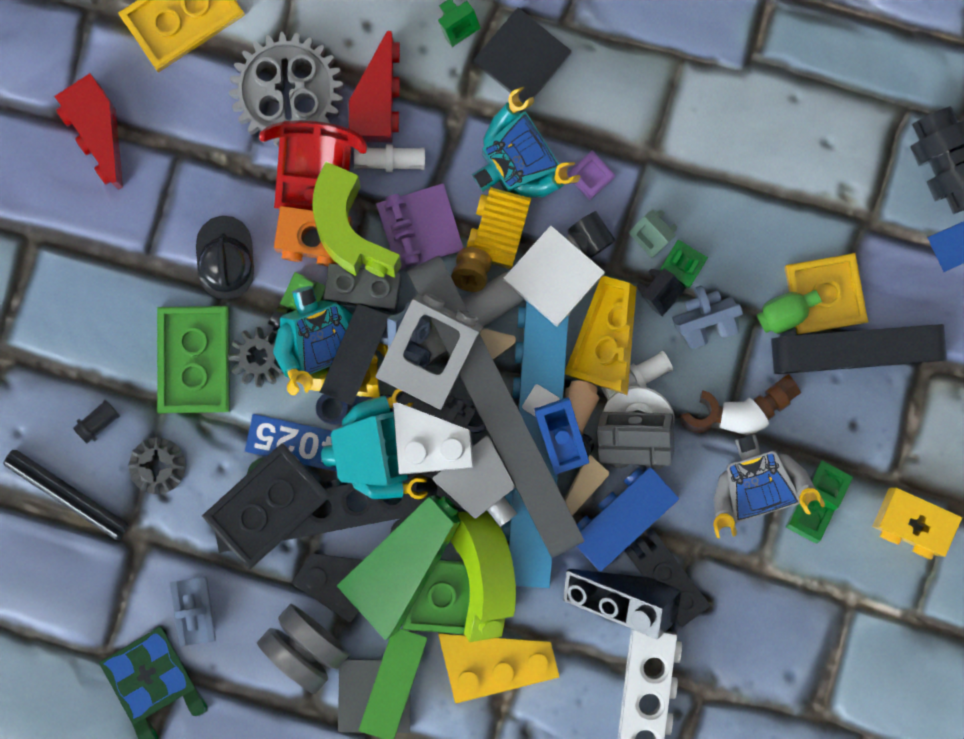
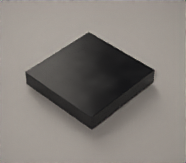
M517 7L476 56L473 63L510 93L515 89L524 87V90L519 93V100L524 104L529 98L537 96L571 55L572 51Z

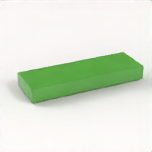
M400 629L394 636L389 638L358 731L381 739H395L428 641L427 637Z

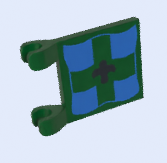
M162 626L99 662L129 717L138 739H159L156 730L147 717L181 697L184 698L192 716H200L208 711L205 700L195 687Z

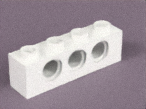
M631 629L617 739H635L636 735L642 730L651 731L654 739H665V735H671L673 714L668 713L669 699L676 698L678 679L672 677L673 664L680 663L682 642L676 641L677 634L674 632H665L659 639H655ZM650 658H659L662 662V671L654 677L645 675V662ZM646 694H654L658 698V705L652 712H643L639 708L640 699Z

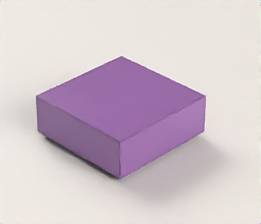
M593 150L567 172L569 178L580 175V180L573 184L589 201L616 177Z

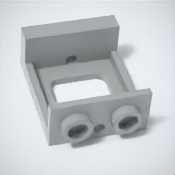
M425 293L423 297L418 294L412 299L375 377L441 410L446 404L452 392L451 389L483 326L477 324L478 319L466 311L458 310L455 313L443 307L445 302L434 295ZM423 315H429L457 329L460 333V338L441 374L432 373L407 360L404 356V351Z

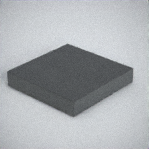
M346 659L340 665L338 732L363 733L358 730L382 659ZM411 692L397 733H410Z

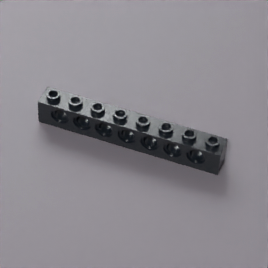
M438 472L407 474L408 479L403 480L402 483H409L415 475L433 478ZM339 479L326 481V490L331 495L328 499L332 505L330 515L326 518H319L313 513L283 541L410 516L427 498L418 500L412 498L407 493L403 494L398 504L389 505L384 499H372L366 496V507L362 511L356 512L349 507L348 497L352 492L358 490L354 489L352 484L341 482ZM415 482L412 485L416 492H418L417 486L419 482ZM438 485V491L435 495H438L440 498L445 496L457 508L462 507ZM215 532L219 553L232 551Z

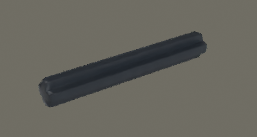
M11 450L3 462L5 467L112 538L120 540L126 533L129 526L128 523L18 450Z

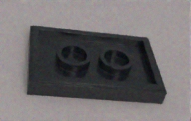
M281 443L209 508L202 517L248 569L251 570L323 505L331 495L288 447Z

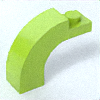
M325 162L316 181L313 193L314 220L319 238L325 250L340 267L357 276L362 264L366 265L365 269L374 275L385 277L387 274L395 278L401 267L400 255L363 239L355 233L348 222L351 206L361 188L359 176Z
M487 510L476 519L467 511L458 512L456 515L461 520V523L454 533L451 543L465 564L470 584V602L464 635L469 642L502 637L505 618L514 617L516 603L515 573L506 537L502 528Z

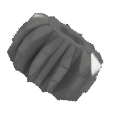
M256 327L255 338L252 339L251 334L247 330L242 331V337L246 342L241 344L239 341L233 340L231 344L236 349H239L240 353L228 355L230 361H240L238 365L232 368V373L237 375L245 371L241 382L246 385L251 382L254 375L255 385L258 388L263 387V376H266L271 384H275L277 380L272 372L276 370L283 374L273 354L275 343H272L277 333L270 330L263 339V329ZM256 349L261 352L267 351L268 357H263L266 360L263 365L251 362V358H255L252 353Z

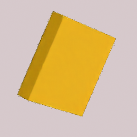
M856 253L784 266L789 292L805 295L816 289L822 300L821 303L809 308L810 311L807 318L795 327L797 335L868 323Z

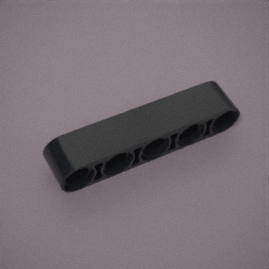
M944 324L771 338L774 374L929 363L947 360Z

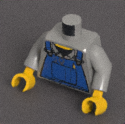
M754 434L735 440L741 461L727 465V470L719 476L714 495L715 520L713 526L718 539H720L719 531L723 527H730L732 536L735 537L737 535L735 523L797 504H801L806 514H811L808 509V504L811 501H819L822 508L825 506V502L818 490L815 489L806 469L789 455H778L776 450L761 454L756 435Z

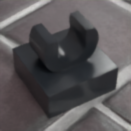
M664 268L661 272L656 269H650L649 274L654 279L648 287L638 283L637 288L652 310L663 317L685 289L675 275Z

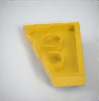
M607 276L600 278L565 369V375L628 396L636 286Z
M438 633L455 704L559 678L550 641L492 638L469 642L465 635Z

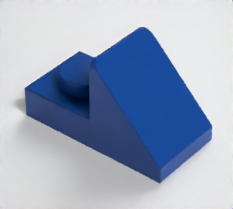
M569 397L534 408L537 425L543 437L555 475L589 464Z

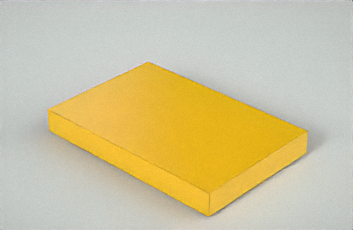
M137 0L118 12L158 73L245 16L236 0Z

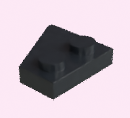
M311 553L292 581V584L351 623L359 610L341 592L337 585L363 560Z

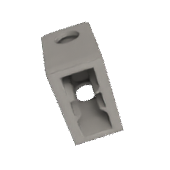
M485 436L472 447L474 468L444 470L432 479L475 519L487 510L501 527L517 515V512L504 497L516 487L488 436Z

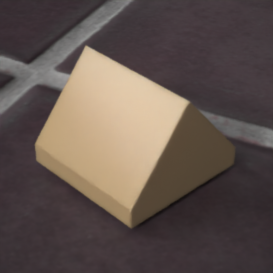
M483 329L480 333L493 361L515 346L516 338L513 335Z

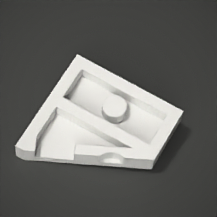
M393 403L399 474L474 468L470 430L401 403Z

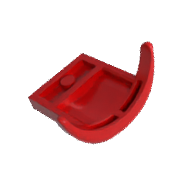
M283 121L266 127L259 135V140L263 142L280 138L274 208L277 209L283 206L313 211L314 188L325 162L350 171L352 147L362 154L367 152L366 141L357 132L340 125L325 122Z

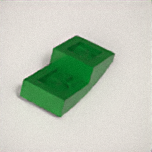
M822 460L810 479L815 489L822 496L825 506L822 508L819 501L813 500L808 504L811 514H806L801 504H797L785 526L816 544L821 541L834 511L840 507L853 479L851 475Z

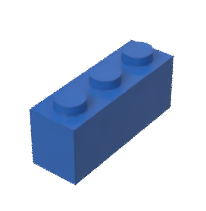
M639 467L635 469L623 481L627 485L625 489L618 495L613 491L610 492L597 504L601 509L600 512L591 520L586 515L576 523L584 539V543L576 547L599 572L679 500V497L651 467L646 468L644 471Z

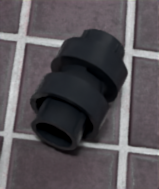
M949 106L927 115L912 124L919 141L911 145L910 149L918 166L929 163L935 177L926 182L934 201L946 198L954 215L964 211V121L958 122L952 107Z

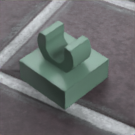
M652 209L628 232L651 258L657 255L676 236L674 233L677 230L676 224L669 228L661 219L665 214L663 210L655 212Z

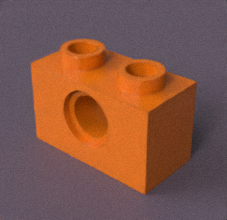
M280 206L274 249L277 253H282L281 259L302 262L303 257L317 259L316 264L329 267V263L337 264L327 253L322 242L315 247H309L304 244L306 233L311 230H317L313 211ZM348 216V222L352 228L353 221L351 217Z

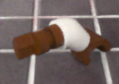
M789 374L765 390L766 396L759 395L753 400L748 398L744 402H723V405L719 406L716 398L710 392L702 390L699 402L708 408L709 416L698 420L687 412L680 414L679 419L685 429L694 433H703L709 430L714 423H720L719 428L749 435L766 428L769 425L768 421L775 416L774 411L778 410L781 412L791 405L790 401L798 396L801 391Z

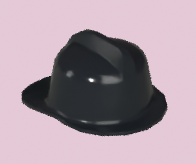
M219 216L210 219L201 227L196 240L197 271L200 283L208 294L217 299L230 300L240 297L249 289L254 276L253 248L250 232L243 222L234 217Z

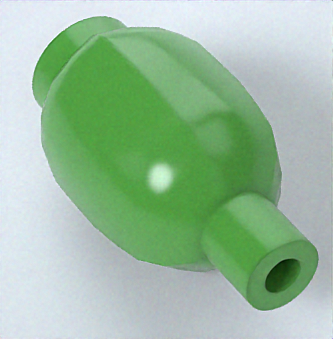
M816 289L805 295L797 292H788L767 301L762 307L763 312L756 315L765 333L773 331L780 334L802 323L809 314V308L821 303L822 300Z

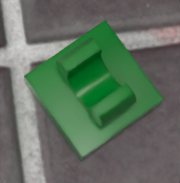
M446 0L439 5L444 14L443 17L438 19L445 39L452 47L481 29L476 13L468 1H465L458 7L453 0Z
M677 240L659 271L661 272L664 268L675 275L681 285L689 289L708 257L682 241Z

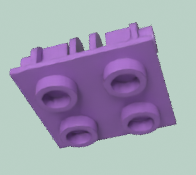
M444 183L403 196L394 194L386 197V201L376 203L390 251L400 255L401 267L399 270L424 263L438 255L444 257L463 249Z

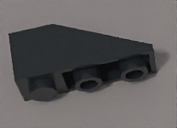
M569 568L566 573L563 601L659 639L677 621L682 590L649 577Z

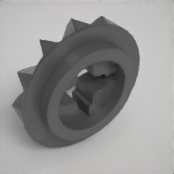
M156 437L143 440L132 450L128 467L131 480L140 490L151 494H164L176 488L182 481L186 462L183 452L174 442ZM156 450H158L161 462L171 464V468L159 471L157 482H155L153 470L142 466L154 461Z

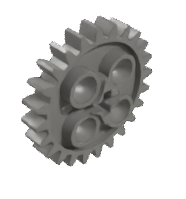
M280 32L279 42L274 43L268 34L266 35V46L262 47L254 41L253 46L256 52L252 55L247 51H243L242 54L247 62L245 64H234L241 74L240 76H230L231 83L238 86V88L230 90L229 95L231 98L240 100L235 102L232 108L234 112L244 111L238 120L241 125L251 121L248 127V132L251 135L259 130L262 131L272 124L283 121L303 120L330 123L327 119L328 115L333 117L339 116V112L333 107V104H341L344 101L342 96L335 93L344 89L343 82L334 80L341 75L340 68H330L335 62L333 55L322 58L326 50L323 44L314 50L312 49V37H308L302 44L300 43L298 33L295 32L292 40L287 41L284 32ZM283 60H288V80L292 87L289 91L292 109L291 120H286V100L281 90H284ZM301 64H308L312 67V72L306 78H297L294 76L296 67ZM266 67L277 69L275 78L270 81L259 79L261 70ZM308 98L315 102L313 110L308 113H300L296 110L297 104L302 99ZM275 101L280 104L276 114L272 116L262 114V107L267 102ZM280 138L273 139L276 147H279Z

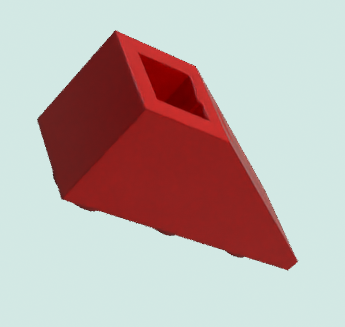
M386 31L349 99V129L361 135L366 142L393 143V133H399V111H393V98H400V77L393 76V63H400V42H394L392 31Z
M89 73L54 96L60 104L56 111L67 127L73 124L79 133L75 140L84 154L88 156L92 153L98 165L94 169L103 183L107 185L111 182L119 190L123 187L116 109L98 81Z

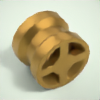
M463 248L457 254V266L454 267L451 278L459 289L468 292H478L486 286L487 273L491 269L492 259L489 254L479 248Z

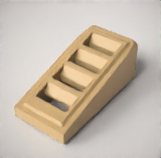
M591 455L588 457L589 464L580 467L564 498L571 515L583 505L609 476V471Z

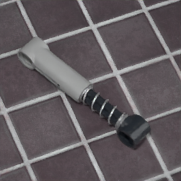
M597 211L590 213L567 230L568 235L565 236L568 241L589 259L616 241ZM506 271L488 282L484 289L474 292L463 299L468 312L478 319L476 323L483 327L525 301L521 295L503 281V278L508 274ZM431 319L428 320L430 322V333L427 339L421 344L417 343V346L430 351V362L428 365L448 353Z

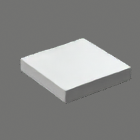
M550 226L503 278V281L558 327L605 272L556 229Z

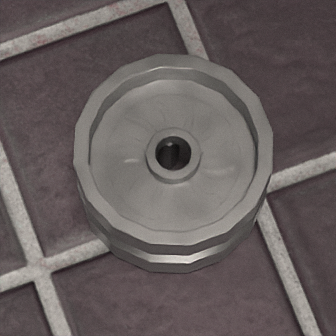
M291 603L278 617L280 626L289 636L278 629L269 628L256 643L260 650L280 671L310 693L316 694L328 681V675L318 661L330 669L337 670L350 654L321 624Z

